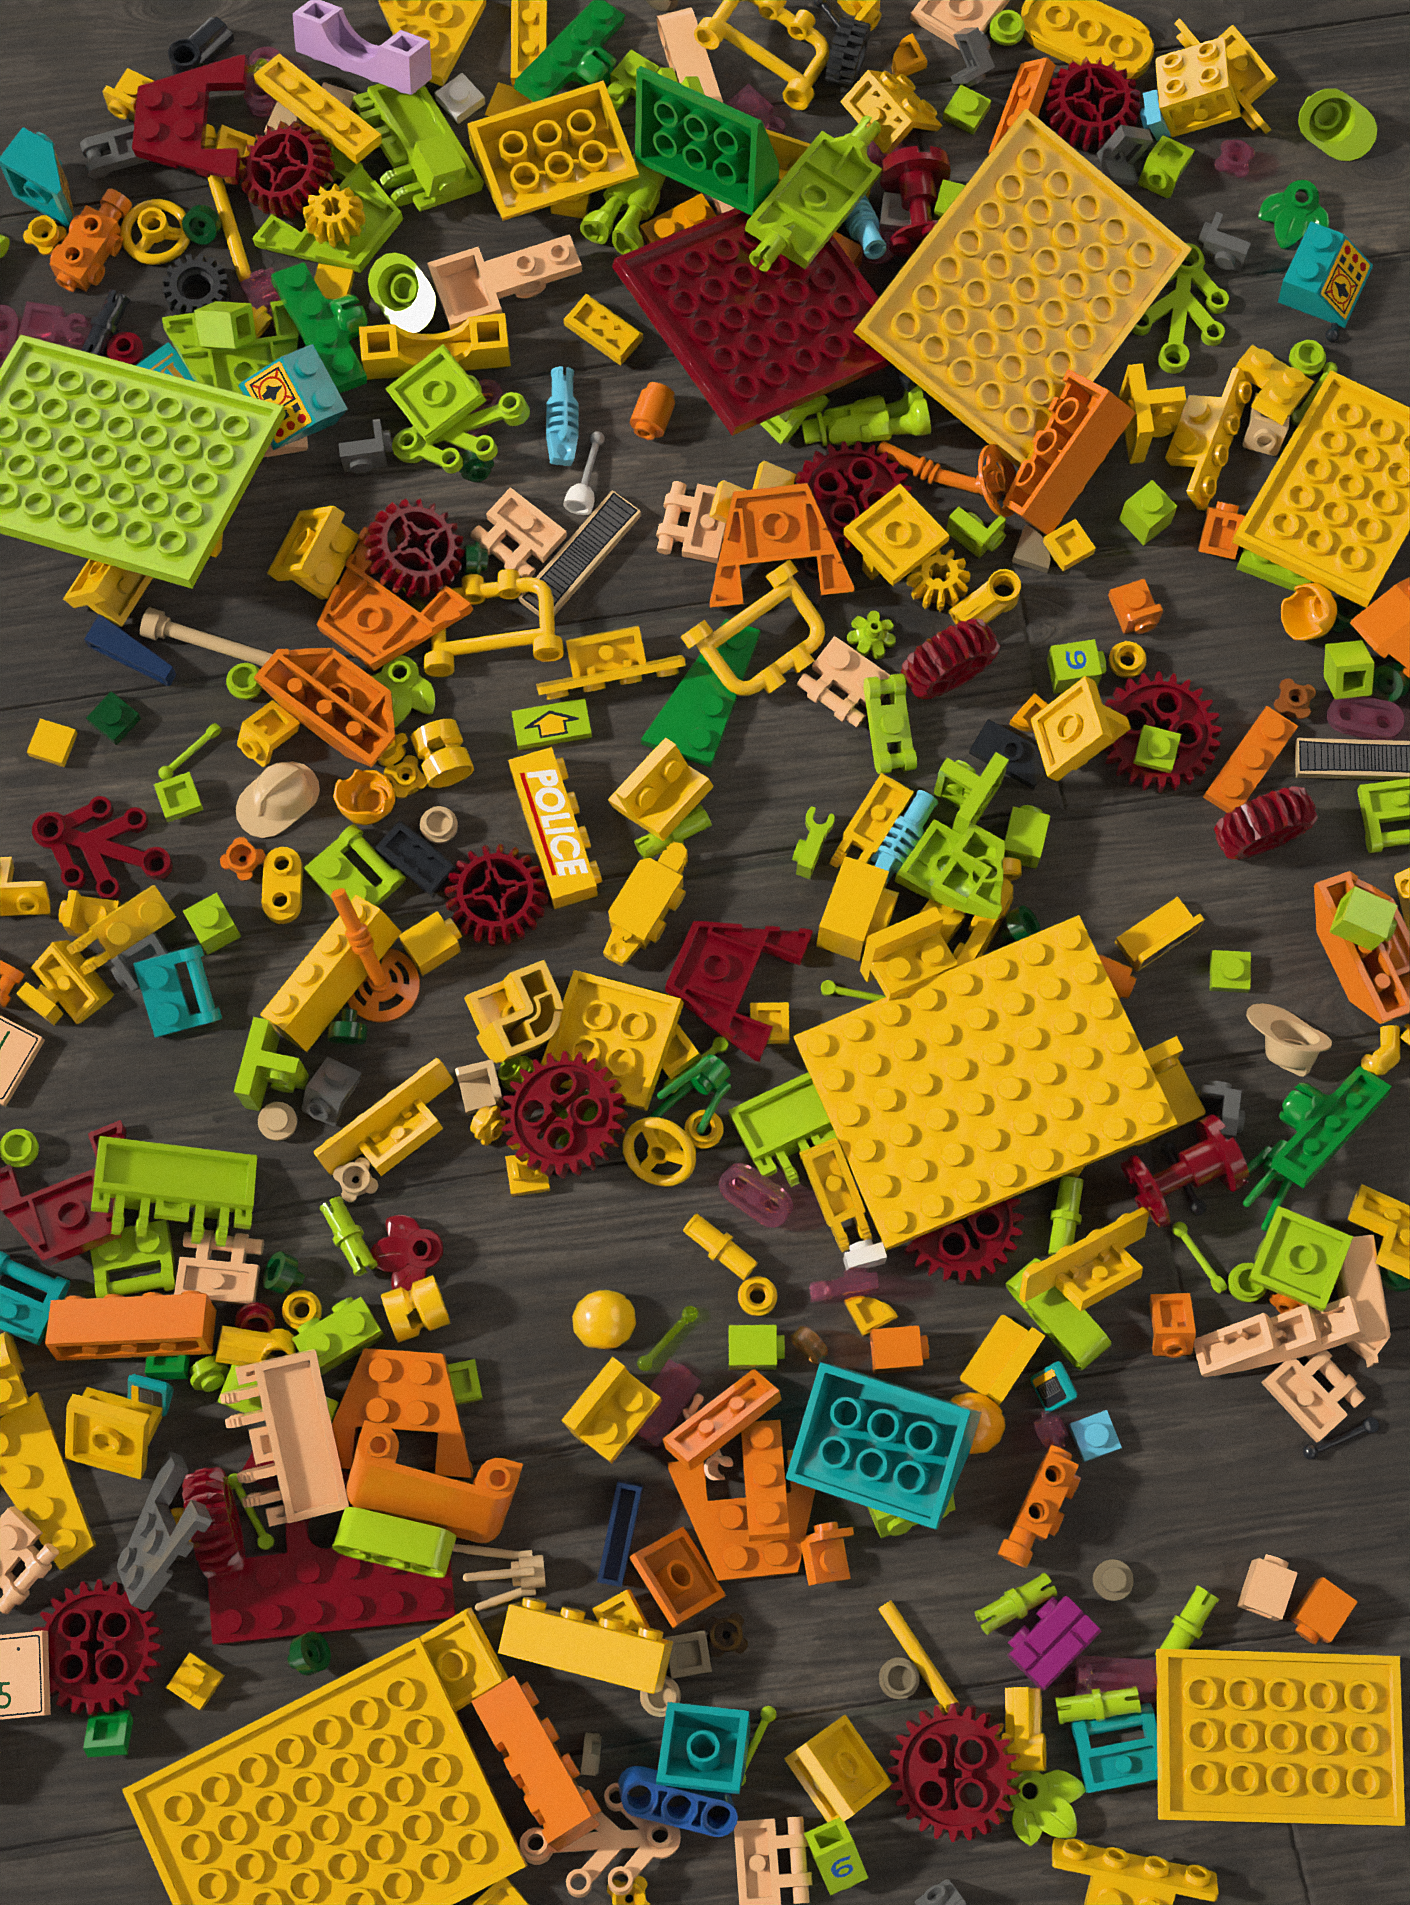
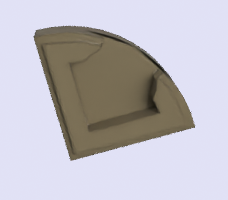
M1025 525L1012 562L1047 573L1050 565V552L1043 543L1044 538L1036 530Z
M585 1733L581 1775L596 1776L599 1774L602 1740L600 1733Z

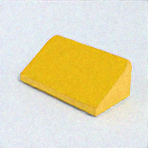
M69 940L52 942L32 965L31 969L48 990L59 998L58 1002L74 1022L80 1024L105 1005L114 994L95 970L84 975L80 966L83 965L86 959L80 952L71 955L66 948L72 942Z

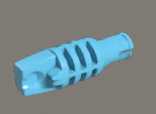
M865 195L843 223L850 236L860 242L865 256L869 259H877L885 253L886 246L884 245L886 243L879 233L880 222Z
M563 366L551 370L552 397L546 403V440L550 463L571 466L575 459L579 437V403L573 397L574 370L567 367L566 375L563 376Z
M923 790L916 792V796L904 816H899L896 819L894 826L883 840L882 845H880L876 854H873L871 861L876 863L875 867L889 871L887 883L894 873L897 874L923 836L924 830L922 828L933 809L938 805V800Z

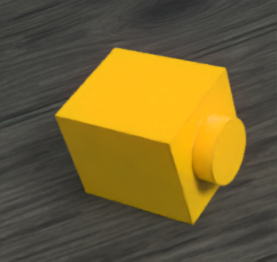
M438 911L399 935L402 946L422 976L461 952L457 941L462 937L460 931L451 918L444 921Z

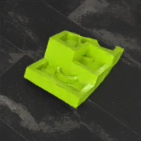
M934 819L897 872L895 882L947 907L997 920L1002 911L1001 890L1004 872L1005 841L974 823H971L964 835H961Z

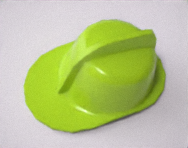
M1336 88L1323 89L1312 96H1308L1299 112L1298 124L1301 133L1327 155L1339 161H1352L1361 158L1372 148L1376 140L1377 125L1372 114L1351 96Z
M390 253L377 259L370 269L368 278L369 292L373 300L391 324H396L409 332H420L428 326L435 313L436 294L424 272L406 255Z

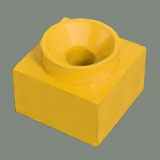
M847 856L844 857L819 925L817 947L860 962L867 937L889 926L898 899V892L886 889L889 871Z

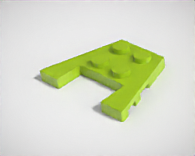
M329 143L327 146L332 151L333 157L331 160L336 168L330 173L343 181L339 185L340 191L350 187L354 196H359L364 206L363 211L366 221L364 225L360 226V237L350 235L349 246L343 240L338 241L335 248L330 246L329 241L320 245L316 241L315 236L308 233L306 228L300 232L271 214L252 239L255 246L261 249L326 265L353 269V271L361 273L398 227L403 217L401 211L375 180L373 181L363 169V165L360 162L358 164L354 163Z
M282 301L270 302L276 336L258 338L236 349L199 346L198 333L195 327V313L162 317L163 328L195 382L242 395L243 393L238 385L280 357L296 351L300 337Z

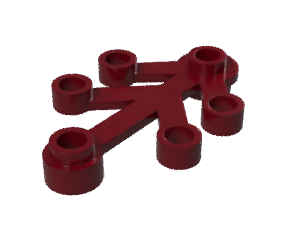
M96 796L88 805L64 816L58 812H45L41 814L32 825V836L39 846L52 850L62 871L61 880L68 889L78 890L82 888L86 882V875L79 866L74 865L66 844L81 848L97 882L96 891L102 899L116 900L121 894V886L114 877H111L101 855L140 867L145 875L153 880L166 878L173 868L171 857L161 847H150L142 852L108 841L128 831L134 833L144 831L148 826L149 820L141 808H130L124 816L87 833L74 830V828L93 818L97 821H106L113 815L114 809L109 799L104 796ZM106 804L107 809L104 813L97 814L95 813L96 806ZM141 815L143 817L138 825L130 824V819L133 816ZM52 826L58 827V832L55 836H46L48 828ZM160 860L164 862V867L160 871H153L151 869L155 861ZM78 872L79 879L76 882L70 883L67 881L70 873ZM111 883L115 885V889L111 894H104L102 892L106 884Z

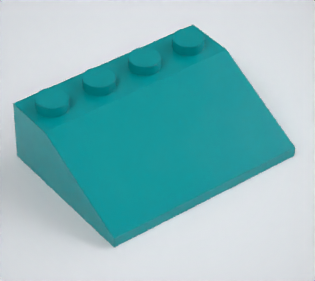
M820 1362L785 1479L937 1530L969 1455L981 1411L834 1364Z

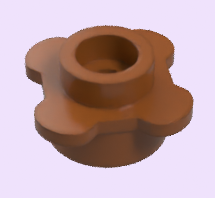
M1290 678L1282 680L1279 684L1280 696L1274 702L1275 710L1288 717L1307 718L1311 712L1309 708L1310 701L1316 695L1315 688L1309 684L1305 686L1296 684ZM1296 696L1298 701H1292L1291 697Z

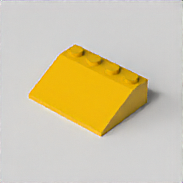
M604 80L468 123L471 148L502 221L639 178V172Z

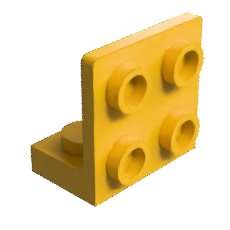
M1224 37L1205 41L1201 44L1156 58L1159 109L1171 137L1241 117L1240 106L1230 83L1227 45Z
M867 70L840 101L858 123H860L863 116L872 117L866 126L867 128H869L874 120L879 122L881 132L873 141L885 154H891L913 128L938 131L942 127V124L935 117L937 115L935 108L927 101L920 100L914 93L915 85L903 74L898 76L887 71Z
M1177 1036L1144 1051L1178 1125L1176 1128L1136 1144V1146L1152 1141L1205 1114V1109L1178 1060L1184 1049Z

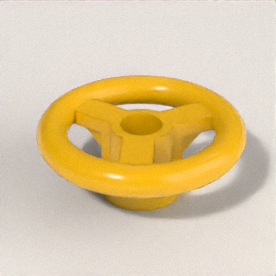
M151 199L137 204L127 213L121 224L120 236L123 237L122 245L124 249L135 260L149 265H160L175 260L186 250L190 243V239L185 235L182 228V220L186 212L177 204L163 199ZM163 211L173 214L178 219L181 228L169 226ZM137 220L142 238L135 245L132 241L131 229ZM164 239L178 241L174 247L166 252L159 254L146 253L154 243L162 242Z
M647 1117L633 1123L624 1135L622 1149L625 1160L631 1170L644 1181L657 1186L669 1187L684 1182L693 1173L696 1165V1150L688 1134L677 1124L663 1118ZM640 1132L643 1133L649 1145L647 1149L648 1156L642 1163L638 1160L634 1150V1141ZM667 1161L683 1165L678 1172L671 1175H660L651 1171L657 1163L662 1164Z

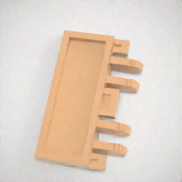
M311 1349L235 1367L239 1385L257 1381V1385L220 1394L221 1404H233L240 1402V1400L259 1396L262 1409L231 1415L225 1419L226 1427L235 1428L265 1421L266 1426L248 1430L256 1464L274 1460L272 1464L237 1473L238 1483H251L258 1479L276 1475L279 1488L248 1494L242 1498L243 1506L253 1507L282 1500L283 1505L265 1509L269 1527L283 1523H292L344 1510L346 1507H349L316 1350Z

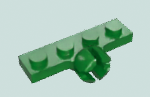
M593 0L515 79L514 89L531 101L537 102L555 96L570 81H576L584 87L604 80L606 85L611 79V73L614 70L613 66H615L617 61L602 46L623 26L626 15L605 0Z
M305 262L272 273L271 283L306 346L314 345L339 394L366 384L367 374L349 343L350 340L360 337L359 327H366L368 323L363 306H354L360 303L359 299L351 294L334 300L326 299L318 288Z
M1358 1066L1341 1086L1330 1095L1323 1094L1309 1083H1299L1295 1087L1298 1091L1292 1090L1288 1094L1282 1105L1283 1110L1279 1114L1280 1119L1296 1130L1297 1133L1273 1157L1270 1167L1304 1189L1389 1096L1392 1086L1369 1071L1364 1070L1361 1066Z

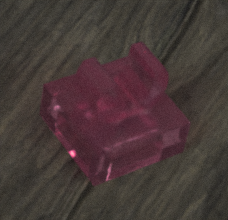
M272 267L263 270V268L249 274L250 278L240 282L242 291L248 302L252 303V307L258 310L264 305L268 309L267 313L271 312L270 302L281 301L271 283V274L275 273Z

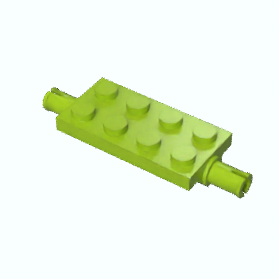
M863 116L860 123L851 133L837 138H833L824 131H821L748 219L745 231L762 241L749 255L753 266L756 267L763 259L764 262L759 267V270L768 271L781 253L804 269L808 267L881 174L882 168L872 163L867 155L868 145L881 132V126L877 120H874L869 128H867L866 126L872 117Z

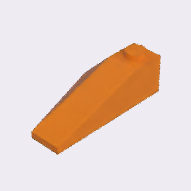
M1410 577L1390 588L1358 614L1350 624L1372 649L1384 659L1390 654L1404 665L1405 668L1402 673L1410 678Z

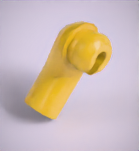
M1387 1025L1380 1027V1048L1373 1055L1366 1054L1363 1056L1361 1067L1376 1076H1382L1399 1062V1026Z

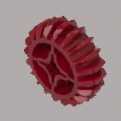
M1101 56L1096 61V64L1090 63L1087 57L1082 60L1081 66L1072 60L1068 70L1061 68L1057 73V78H1053L1049 84V91L1045 97L1046 118L1050 119L1049 125L1051 130H1059V137L1062 139L1070 138L1069 144L1072 148L1077 143L1083 144L1085 152L1090 148V145H1095L1099 151L1120 125L1136 127L1137 117H1139L1141 111L1139 103L1141 98L1140 91L1135 90V79H1127V68L1120 71L1115 70V60L1109 66L1103 65ZM1084 88L1081 92L1074 93L1072 97H1067L1073 91ZM1113 112H1119L1113 118L1102 121L1104 117L1112 116Z
M280 121L277 130L267 125L266 135L262 136L255 133L257 143L254 146L246 145L247 151L250 154L249 156L241 157L245 168L241 169L239 174L243 180L241 184L242 189L249 197L248 200L254 206H258L260 211L267 215L272 214L279 219L284 214L288 218L294 219L297 210L303 214V207L309 205V195L319 196L320 186L326 189L324 187L325 184L334 183L330 172L336 168L331 160L333 154L325 143L326 140L320 134H317L312 127L302 126L295 121L289 126L286 122ZM304 149L308 151V165L303 164L304 158L302 153ZM267 175L271 176L270 183L272 187L270 191L267 190L266 186Z
M407 498L401 500L399 507L392 502L387 505L386 512L381 510L376 514L375 522H371L367 528L369 535L364 540V546L369 548V550L365 554V560L375 562L370 568L371 574L380 572L383 574L380 579L381 585L387 584L388 581L394 584L392 587L393 594L398 593L401 588H405L408 598L413 597L416 590L422 598L428 596L430 589L437 594L443 589V584L448 586L454 580L453 574H458L462 567L459 561L463 559L465 550L459 547L463 543V536L454 534L458 529V523L447 524L448 511L438 515L435 513V503L430 504L427 509L423 508L421 498L415 501L413 507ZM393 529L398 546L391 553L387 543V534ZM435 544H438L441 553V563L438 567L432 561L434 556L431 550Z
M983 619L960 621L958 624L950 625L947 629L938 632L932 638L927 639L922 645L917 646L915 651L909 654L907 660L903 662L900 672L905 677L908 689L918 699L940 697L944 693L952 691L973 679L978 673L983 672L984 668L990 665L993 659L997 657L1000 646L993 630L987 626Z
M1292 786L1278 791H1271L1266 795L1259 796L1239 807H1235L1232 812L1226 813L1223 818L1219 819L1214 827V831L1217 836V843L1228 859L1241 860L1245 857L1250 858L1254 855L1273 850L1296 839L1297 836L1306 833L1308 829L1313 827L1318 816L1316 806L1305 788Z
M498 844L496 853L491 854L488 845H484L482 847L483 856L477 857L476 853L470 850L468 857L471 863L467 864L464 861L458 860L456 865L461 874L455 872L449 874V881L454 885L446 887L445 894L453 899L446 902L447 911L455 912L451 916L455 925L463 923L461 933L464 936L469 935L475 930L473 938L476 943H480L485 935H488L490 946L494 947L497 943V937L503 936L505 945H510V934L516 933L517 937L523 940L526 936L522 927L526 926L531 930L537 928V923L531 916L537 918L544 917L545 911L539 905L548 903V895L541 892L547 888L546 879L538 878L542 874L539 865L530 867L532 863L530 855H525L519 859V849L513 847L509 854L506 855L503 844ZM497 869L510 871L519 876L523 881L517 883L516 879L504 880L498 875ZM485 873L486 880L484 884L477 889H473L472 894L466 895L471 883L479 875ZM492 881L496 882L497 890L502 895V899H500L501 909H498L497 903L491 894V891H494ZM527 895L523 907L514 916L508 918L507 911L509 906L514 902L521 901V897ZM477 908L478 911L489 910L495 915L497 921L481 919L473 914L470 909Z
M206 1467L187 1474L182 1484L184 1509H186L190 1500H194L206 1506L213 1520L205 1533L197 1530L191 1537L200 1569L208 1578H222L243 1570L246 1550L242 1524L232 1486L229 1484L226 1473L219 1467Z

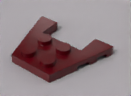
M237 55L138 86L132 150L135 156L174 168H178V166L195 170L198 175L205 177L213 175L224 178L226 183L239 185L241 155L238 148L205 149L209 92L246 91L248 75L246 55Z
M693 921L666 982L665 992L673 997L681 998L684 1002L683 1006L754 1061L760 1062L771 1037L773 1026L738 1014L739 1006L761 954L765 952L800 966L811 941L813 930L799 928L798 931L780 930L778 926H765V929L742 928V924Z
M121 1120L88 1133L96 1159L100 1136L126 1139L127 1132ZM11 1164L0 1168V1210L46 1267L122 1237V1231L120 1235L111 1234L115 1198H110L108 1213L91 1211L95 1168L24 1197L16 1172Z

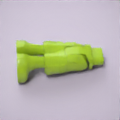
M635 154L632 157L639 172V178L607 187L603 194L606 200L604 206L586 215L580 225L582 234L588 240L596 244H604L613 230L618 212L627 210L612 233L613 246L622 255L644 246L643 237L639 231L640 221L647 220L654 213L659 203L660 190L666 178V175L636 162Z
M920 386L915 387L910 392L905 389L903 398L893 403L885 404L883 396H873L857 400L852 404L828 409L824 412L823 417L821 412H817V418L805 420L801 424L805 443L811 444L822 441L823 446L828 444L841 445L842 441H845L848 446L855 445L857 441L890 440L892 435L912 434L915 436L931 434L927 402L923 398Z

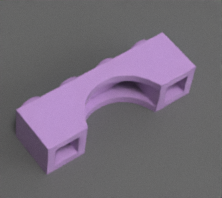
M310 0L292 13L296 52L409 95L415 93L432 79L430 41L400 30L380 46L371 44L354 31L345 16L343 8L322 0Z

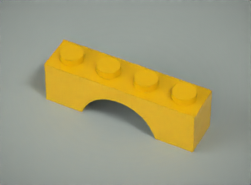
M505 313L471 316L459 327L435 334L409 332L396 324L359 327L361 359L364 371L367 374V380L401 377L442 344H444L464 371L511 366Z

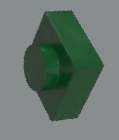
M111 691L86 719L90 725L113 744L117 745L140 721L141 717L139 713Z

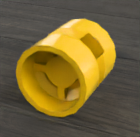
M440 719L418 728L410 736L418 758L424 760L421 766L429 787H447L466 779L473 773L474 766L466 748L460 747L463 743V738L456 720Z
M434 1275L413 1282L409 1291L399 1287L381 1294L388 1320L398 1343L419 1336L420 1329L423 1327L432 1331L451 1324Z

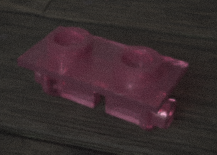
M668 1359L649 1388L662 1399V1402L637 1432L638 1435L657 1448L702 1382V1380L691 1374L692 1371L680 1363L676 1364Z
M1077 1656L1075 1696L1092 1694L1091 1689L1100 1688V1692L1137 1686L1140 1701L1157 1702L1156 1660Z

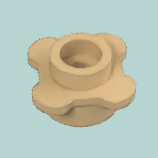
M357 1158L355 1162L348 1163L345 1166H338L334 1170L333 1177L340 1183L343 1190L341 1196L346 1202H354L357 1196L365 1193L373 1194L378 1189V1181L372 1178L369 1171L370 1162L366 1158ZM353 1177H359V1182L353 1183Z

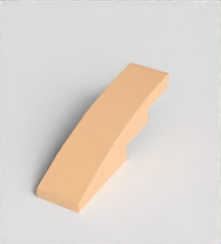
M1347 1296L1327 1304L1323 1312L1312 1309L1306 1304L1271 1318L1265 1313L1259 1314L1195 1338L1194 1348L1201 1375L1205 1378L1250 1370L1303 1357L1363 1338L1365 1333L1356 1301L1352 1297Z

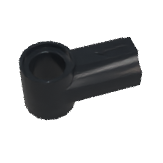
M217 16L215 18L210 17L190 37L176 40L170 45L168 56L173 75L210 64L234 42L233 33Z

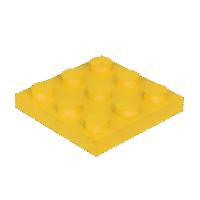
M574 970L562 1002L563 1010L561 1011L559 1027L555 1031L554 1036L549 1039L541 1064L543 1066L547 1064L548 1053H551L557 1061H560L563 1051H567L572 1056L573 1061L579 1052L587 1057V1063L592 1058H596L601 1063L600 1069L607 1067L613 1073L611 1079H617L622 1085L616 1093H622L626 1097L627 1101L624 1105L647 1111L684 1002L681 998ZM565 1081L560 1087L571 1090L573 1081ZM585 1090L584 1093H585V1094H589L590 1091H589V1090Z

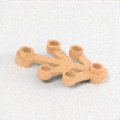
M613 1783L605 1790L604 1797L607 1807L612 1811H621L638 1828L637 1830H621L602 1812H599L595 1815L600 1823V1826L595 1828L597 1832L587 1833L559 1852L547 1843L541 1832L543 1828L539 1827L531 1828L522 1835L520 1850L524 1859L533 1865L547 1862L553 1853L598 1850L581 1869H575L567 1876L566 1886L568 1892L573 1897L582 1898L590 1892L593 1881L622 1849L639 1848L624 1867H615L608 1875L610 1890L616 1895H625L632 1889L634 1879L653 1858L664 1859L677 1851L681 1842L680 1829L628 1814L623 1808L622 1802L615 1804L609 1799L611 1793L619 1791L618 1783ZM579 1786L582 1793L586 1791L583 1787ZM657 1830H664L668 1834L667 1839L662 1843L655 1842L652 1838L653 1833ZM539 1837L544 1841L541 1849L532 1850L528 1847L532 1838ZM619 1874H623L629 1879L627 1885L621 1888L613 1884L614 1877ZM576 1877H583L587 1881L586 1886L582 1890H575L571 1886V1882Z

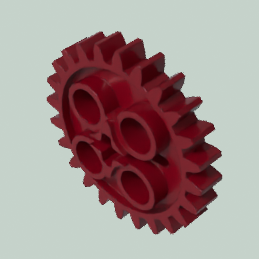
M842 441L840 451H836L831 444H828L826 456L816 450L813 462L809 460L804 461L803 472L798 471L795 481L797 484H808L835 545H841L843 554L846 556L850 547H855L844 535V528L869 509V505L875 504L897 485L901 484L910 494L912 491V487L904 486L908 476L907 473L896 474L900 464L898 461L888 465L886 463L888 452H884L877 457L874 455L875 445H872L865 452L862 451L860 441H857L854 450H849L845 441ZM839 472H842V473H843V475H844V477H845V479H846L845 481H844L843 477L841 476V474H840ZM863 474L867 476L868 479L861 480L856 478L854 475ZM830 486L834 488L835 491L827 492L821 489V487ZM836 517H846L851 522L842 523ZM856 548L859 556H862L863 554Z
M1157 671L1154 681L1151 682L1147 675L1142 673L1139 685L1129 678L1125 684L1126 691L1117 687L1113 694L1115 700L1107 699L1105 706L1126 716L1128 720L1138 721L1142 727L1148 725L1175 733H1187L1194 740L1192 744H1184L1179 741L1176 753L1179 758L1175 759L1171 773L1133 764L1141 730H1128L1114 743L1102 750L1111 751L1106 760L1107 764L1119 763L1116 771L1117 776L1127 771L1130 773L1128 784L1132 785L1139 778L1142 780L1144 791L1147 790L1151 782L1156 783L1159 793H1162L1167 782H1169L1174 791L1178 790L1180 779L1187 785H1191L1194 780L1193 773L1202 777L1206 771L1204 764L1211 765L1215 759L1211 752H1216L1220 747V742L1213 738L1219 737L1222 728L1212 725L1217 722L1219 713L1207 712L1213 700L1209 699L1201 702L1199 698L1203 689L1199 688L1194 692L1188 690L1191 682L1190 679L1184 681L1182 685L1176 684L1177 677L1175 673L1171 675L1168 682L1163 681L1160 671ZM1166 702L1170 704L1174 712L1164 713L1160 711L1157 703ZM1145 705L1148 708L1149 713L1140 706Z
M563 1051L560 1061H557L551 1053H548L547 1064L544 1066L534 1059V1072L530 1074L524 1069L520 1070L521 1076L524 1079L522 1084L510 1082L511 1087L516 1091L515 1096L503 1097V1100L511 1105V1109L500 1112V1115L505 1120L511 1121V1123L501 1128L502 1132L507 1136H513L506 1142L507 1146L512 1150L518 1149L515 1157L521 1162L528 1160L527 1167L535 1172L541 1166V1173L546 1177H550L555 1169L557 1175L565 1179L568 1168L579 1177L582 1173L583 1164H586L594 1171L596 1169L595 1157L599 1156L606 1161L609 1159L604 1150L607 1145L614 1148L619 1147V1144L612 1138L613 1134H621L626 1131L617 1123V1120L628 1117V1113L618 1107L627 1101L622 1093H616L622 1085L617 1079H611L613 1073L607 1067L600 1069L601 1063L596 1058H592L587 1063V1057L581 1052L576 1055L574 1061L567 1051ZM565 1081H573L571 1090L566 1094L559 1095L558 1091L561 1084ZM585 1090L590 1091L588 1095H584ZM591 1107H598L596 1117L591 1121H584L585 1112ZM538 1108H544L543 1117L539 1121L531 1123L532 1113ZM565 1109L569 1115L563 1120L559 1114ZM545 1133L544 1138L540 1140L539 1135ZM564 1134H570L567 1146L562 1149H556L555 1145L558 1138Z
M1007 1199L967 1216L968 1218L964 1225L972 1238L978 1242L980 1248L977 1250L970 1244L963 1226L960 1223L955 1225L951 1223L911 1240V1244L907 1246L904 1253L909 1255L917 1252L919 1256L914 1266L917 1268L927 1262L930 1265L928 1270L929 1277L934 1275L939 1269L943 1271L942 1278L945 1283L950 1278L951 1273L957 1275L959 1284L964 1283L966 1273H970L975 1282H979L981 1279V1269H984L991 1276L994 1275L996 1271L993 1261L1003 1266L1007 1264L1008 1259L1002 1252L1003 1250L1011 1253L1016 1251L1017 1246L1009 1239L1020 1238L1022 1235V1231L1013 1227V1224L1022 1222L1024 1215L1013 1213L1012 1211L1020 1205L1021 1200ZM982 1217L992 1219L997 1227L996 1232L992 1235L980 1233L977 1229L976 1221ZM950 1237L959 1239L964 1247L963 1252L957 1256L948 1254L943 1248V1241Z
M97 1579L94 1591H92L90 1585L83 1581L80 1582V1594L77 1595L72 1589L67 1587L65 1589L67 1601L63 1603L55 1598L51 1599L55 1609L53 1614L41 1611L40 1616L47 1623L45 1627H33L32 1631H48L50 1697L60 1692L56 1705L64 1708L72 1700L71 1712L80 1714L86 1704L88 1715L96 1716L101 1704L105 1713L112 1714L114 1712V1701L127 1708L129 1707L127 1694L131 1692L136 1696L142 1697L143 1693L138 1684L141 1681L147 1683L154 1682L147 1671L149 1667H161V1663L152 1659L153 1653L164 1650V1646L153 1642V1638L161 1635L163 1629L150 1626L158 1617L157 1613L153 1611L143 1613L144 1610L131 1606L126 1591L121 1595L122 1584L114 1581L107 1591L106 1582ZM98 1611H102V1616L98 1624L96 1621V1613ZM84 1616L86 1620L84 1632L78 1637H73L70 1631L72 1622L76 1618ZM124 1616L127 1624L125 1631L120 1636L113 1637L110 1631L111 1623L117 1617ZM98 1641L104 1643L103 1650H97L96 1654L90 1652L91 1645H96ZM80 1657L83 1661V1670L78 1677L70 1679L67 1672L68 1665L72 1660ZM121 1657L124 1664L123 1672L117 1678L110 1679L107 1671L108 1665L115 1658ZM96 1667L98 1681L96 1684L93 1685L91 1680L94 1676Z
M959 1702L950 1704L948 1714L942 1704L935 1705L934 1718L927 1710L920 1711L921 1725L914 1720L907 1721L906 1726L911 1735L897 1734L896 1739L903 1745V1748L890 1751V1755L899 1760V1765L888 1768V1772L899 1775V1781L890 1785V1789L902 1790L903 1796L898 1799L896 1805L909 1804L911 1809L906 1819L911 1820L918 1816L922 1818L919 1825V1831L921 1832L933 1825L935 1839L942 1838L946 1830H948L951 1842H956L960 1839L961 1831L963 1830L965 1837L970 1841L976 1838V1826L984 1835L990 1833L991 1825L989 1819L997 1825L1003 1823L1005 1820L999 1809L1013 1810L1015 1806L1007 1796L1017 1795L1021 1792V1789L1011 1784V1779L1023 1775L1022 1771L1011 1768V1763L1018 1760L1021 1756L1017 1753L1008 1754L1006 1749L1013 1743L1014 1738L1010 1737L1001 1740L999 1734L1004 1724L1000 1723L990 1727L988 1724L991 1713L989 1712L983 1713L978 1719L975 1718L976 1707L974 1705L967 1706L963 1714H961ZM953 1734H956L958 1736L956 1750L954 1749V1743L952 1741ZM931 1738L936 1739L942 1745L943 1754L939 1761L933 1760L927 1752V1744ZM971 1740L977 1741L983 1748V1758L979 1763L971 1760L967 1754V1745ZM954 1765L956 1769H962V1777L955 1778V1775L948 1774V1767ZM930 1781L938 1783L942 1788L943 1797L939 1804L934 1803L928 1797L927 1786ZM971 1782L979 1785L983 1791L984 1797L980 1805L973 1804L967 1796V1788ZM954 1793L956 1796V1801L958 1803L957 1810L952 1808V1800L954 1798Z

